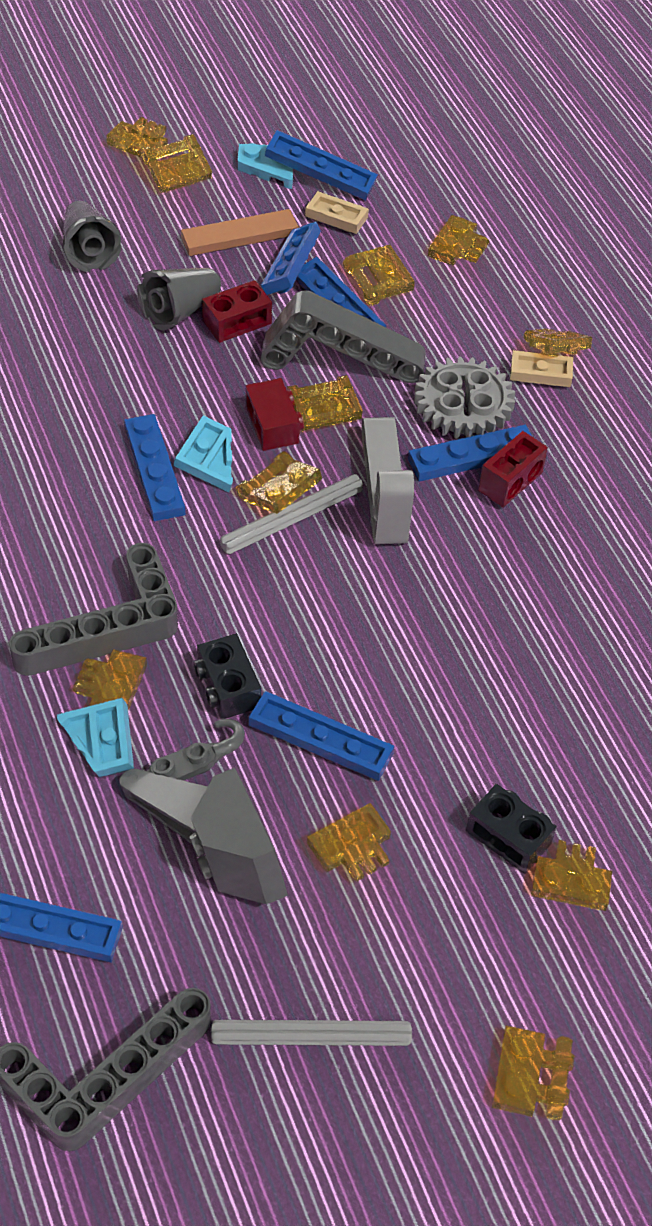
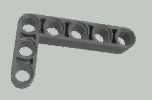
M310 291L297 292L264 336L261 362L265 367L273 370L284 368L308 337L403 382H418L419 375L424 374L426 350L421 344Z
M136 543L127 550L128 579L136 600L16 632L9 641L15 671L25 676L35 675L172 637L178 630L177 602L155 548L148 543Z
M187 988L181 991L70 1091L61 1084L26 1046L17 1042L6 1043L0 1047V1086L58 1148L69 1152L78 1150L208 1031L211 1024L210 999L204 991L198 988ZM191 1008L202 1011L201 1015L194 1018L186 1017L183 1013ZM161 1035L172 1038V1041L167 1045L161 1046L153 1042L156 1037ZM19 1062L24 1064V1067L17 1073L5 1072L8 1065ZM134 1062L142 1065V1068L136 1073L129 1074L122 1071L123 1067L129 1063ZM45 1090L52 1093L44 1102L38 1103L31 1100L34 1094L39 1091ZM103 1090L111 1093L109 1099L104 1102L98 1103L91 1100L93 1094ZM69 1119L80 1122L77 1128L70 1132H63L58 1129L62 1122Z

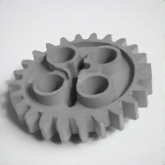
M459 356L457 363H453L450 358H446V365L436 361L434 369L426 367L425 374H420L419 382L416 383L414 404L417 405V414H423V422L432 421L431 429L434 430L442 427V435L453 431L454 438L457 439L460 433H465L467 438L471 437L472 433L484 435L485 430L487 432H494L496 427L503 429L505 421H510L511 412L514 409L515 391L511 390L512 382L505 381V373L496 375L497 366L488 369L486 368V361L477 365L472 357L466 363ZM461 379H463V380L465 381V387H466V389H465V403H466V405H468V407H467V416L464 414V391L461 390V389H462V380H461Z

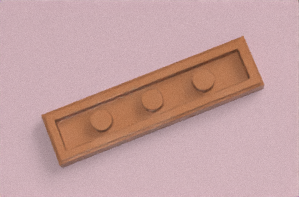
M286 209L182 229L181 238L188 255L193 256L288 237L291 230L298 228V225L291 210Z

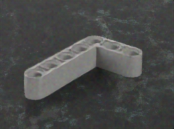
M395 417L362 418V443L374 544L408 543L414 499V476L412 470H402Z

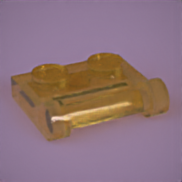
M194 134L184 136L183 140L156 148L146 147L141 149L142 160L148 166L160 193L210 179L212 176V170ZM186 150L189 152V153H186V154H183V155H179V156H176V157H172V158H169V159H166V160H162V161H159V162H158V160H157V159H159V158H163V157H166V156H169V155H173V154H176V153H180V152H183V151H186Z
M391 245L352 254L343 261V267L347 273L352 274L363 291L365 302L370 306L376 305L383 298L414 290V279ZM368 266L379 285L373 286L361 267Z
M347 375L338 376L334 381L303 387H298L297 385L287 386L286 390L291 389L293 393L295 411L301 412L304 423L302 431L362 419L363 410Z
M282 451L274 458L273 463L249 481L244 480L239 483L235 489L243 501L278 514L321 481L322 475L319 468L294 460L287 452Z

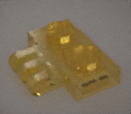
M140 117L133 125L120 121L106 135L108 145L153 163L168 148V139L163 137L166 133V126L162 124L157 126L156 122H148V119Z
M451 215L430 245L428 257L452 266L455 265L459 258L476 263L489 245V239L476 234L477 223Z
M549 328L526 330L524 333V339L526 342H529L530 347L540 349V354L551 357L559 356V352L578 354V350L591 349L593 338L573 331H557Z
M113 649L108 663L89 658L85 659L82 665L84 670H80L77 676L79 681L74 683L72 690L79 695L91 697L92 700L89 706L123 698L127 703L129 711L146 670L147 658Z
M369 803L307 836V845L326 872L343 864L357 882L364 878L359 864L369 875L377 871L376 865L371 859L372 857L381 868L389 864V859L379 844L390 839L391 830L373 805Z
M558 840L555 859L537 856L531 896L602 911L607 910L612 871L594 867L596 847L588 846L585 853L586 858L580 857L581 844L573 843L571 855L565 854L567 848L566 841Z

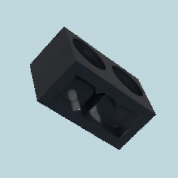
M238 634L198 644L197 660L193 661V666L198 680H204L206 683L205 695L209 707H216L220 719H226L254 710L261 698V686Z
M496 783L469 812L466 832L526 874L552 844L557 826L551 822L547 815L533 810L522 802L516 793L511 790H505ZM492 813H499L504 817L498 818L493 816ZM527 834L532 836L534 839H526L522 835Z

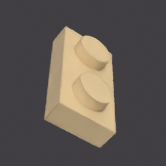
M317 191L306 206L305 217L357 234L368 218L369 209Z
M513 350L510 372L511 381L571 387L573 357Z

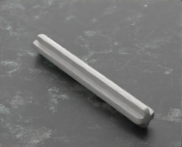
M353 474L220 538V545L226 554L236 552L363 490V482L356 474Z
M214 1020L211 1028V1039L214 1044L408 1046L412 1040V1027L408 1021Z

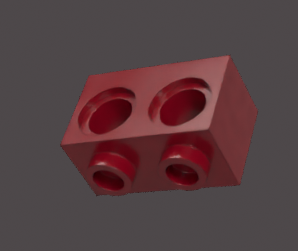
M256 280L202 298L203 322L216 340L221 343L272 324V301Z
M520 432L483 464L478 491L504 508L543 473L548 447L526 432Z

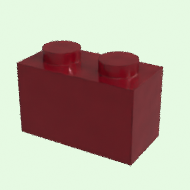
M282 378L246 385V409L263 451L299 444L300 430L304 429L301 412H296L294 409L293 393L291 389L286 390Z

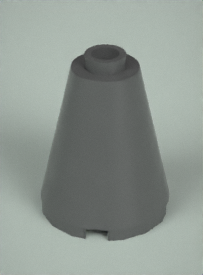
M72 202L66 208L64 217L63 249L67 260L75 268L84 272H91L90 269H106L116 261L121 252V236L118 228L87 202Z
M211 268L151 270L140 277L143 278V282L138 285L137 294L144 316L146 318L151 317L156 323L153 326L164 331L175 327L202 307V298L219 293L221 290V279Z

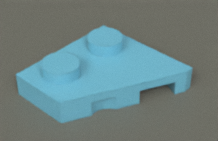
M254 143L239 144L238 171L249 175H256L266 181H270L271 177L284 181L285 188L292 189L293 168L266 157L265 151L268 145Z
M203 415L176 456L174 466L229 493L233 483V477H231V428Z
M123 698L57 715L59 723L65 728L73 743L99 777L134 769L128 707Z

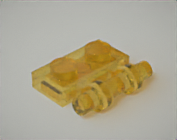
M506 1025L503 1033L491 1108L532 1117L535 1103L540 1102L548 1104L547 1118L562 1120L564 1106L569 1104L570 1097L567 1081L569 1071H572L574 1067L575 1056L571 1053L573 1040L560 1036L557 1038L555 1050L543 1049L545 1034ZM541 1067L552 1069L550 1085L538 1084Z

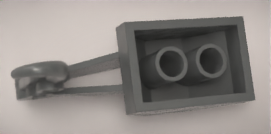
M221 719L214 723L216 728L229 727L233 730V735L226 740L208 744L194 743L189 747L156 759L148 771L130 769L122 774L120 785L125 797L192 844L197 857H199L197 861L205 880L212 877L219 892L266 905L288 896L275 849L235 767L213 776L208 787L184 781L209 771L223 756L232 753L240 747L244 741L245 731L238 721Z

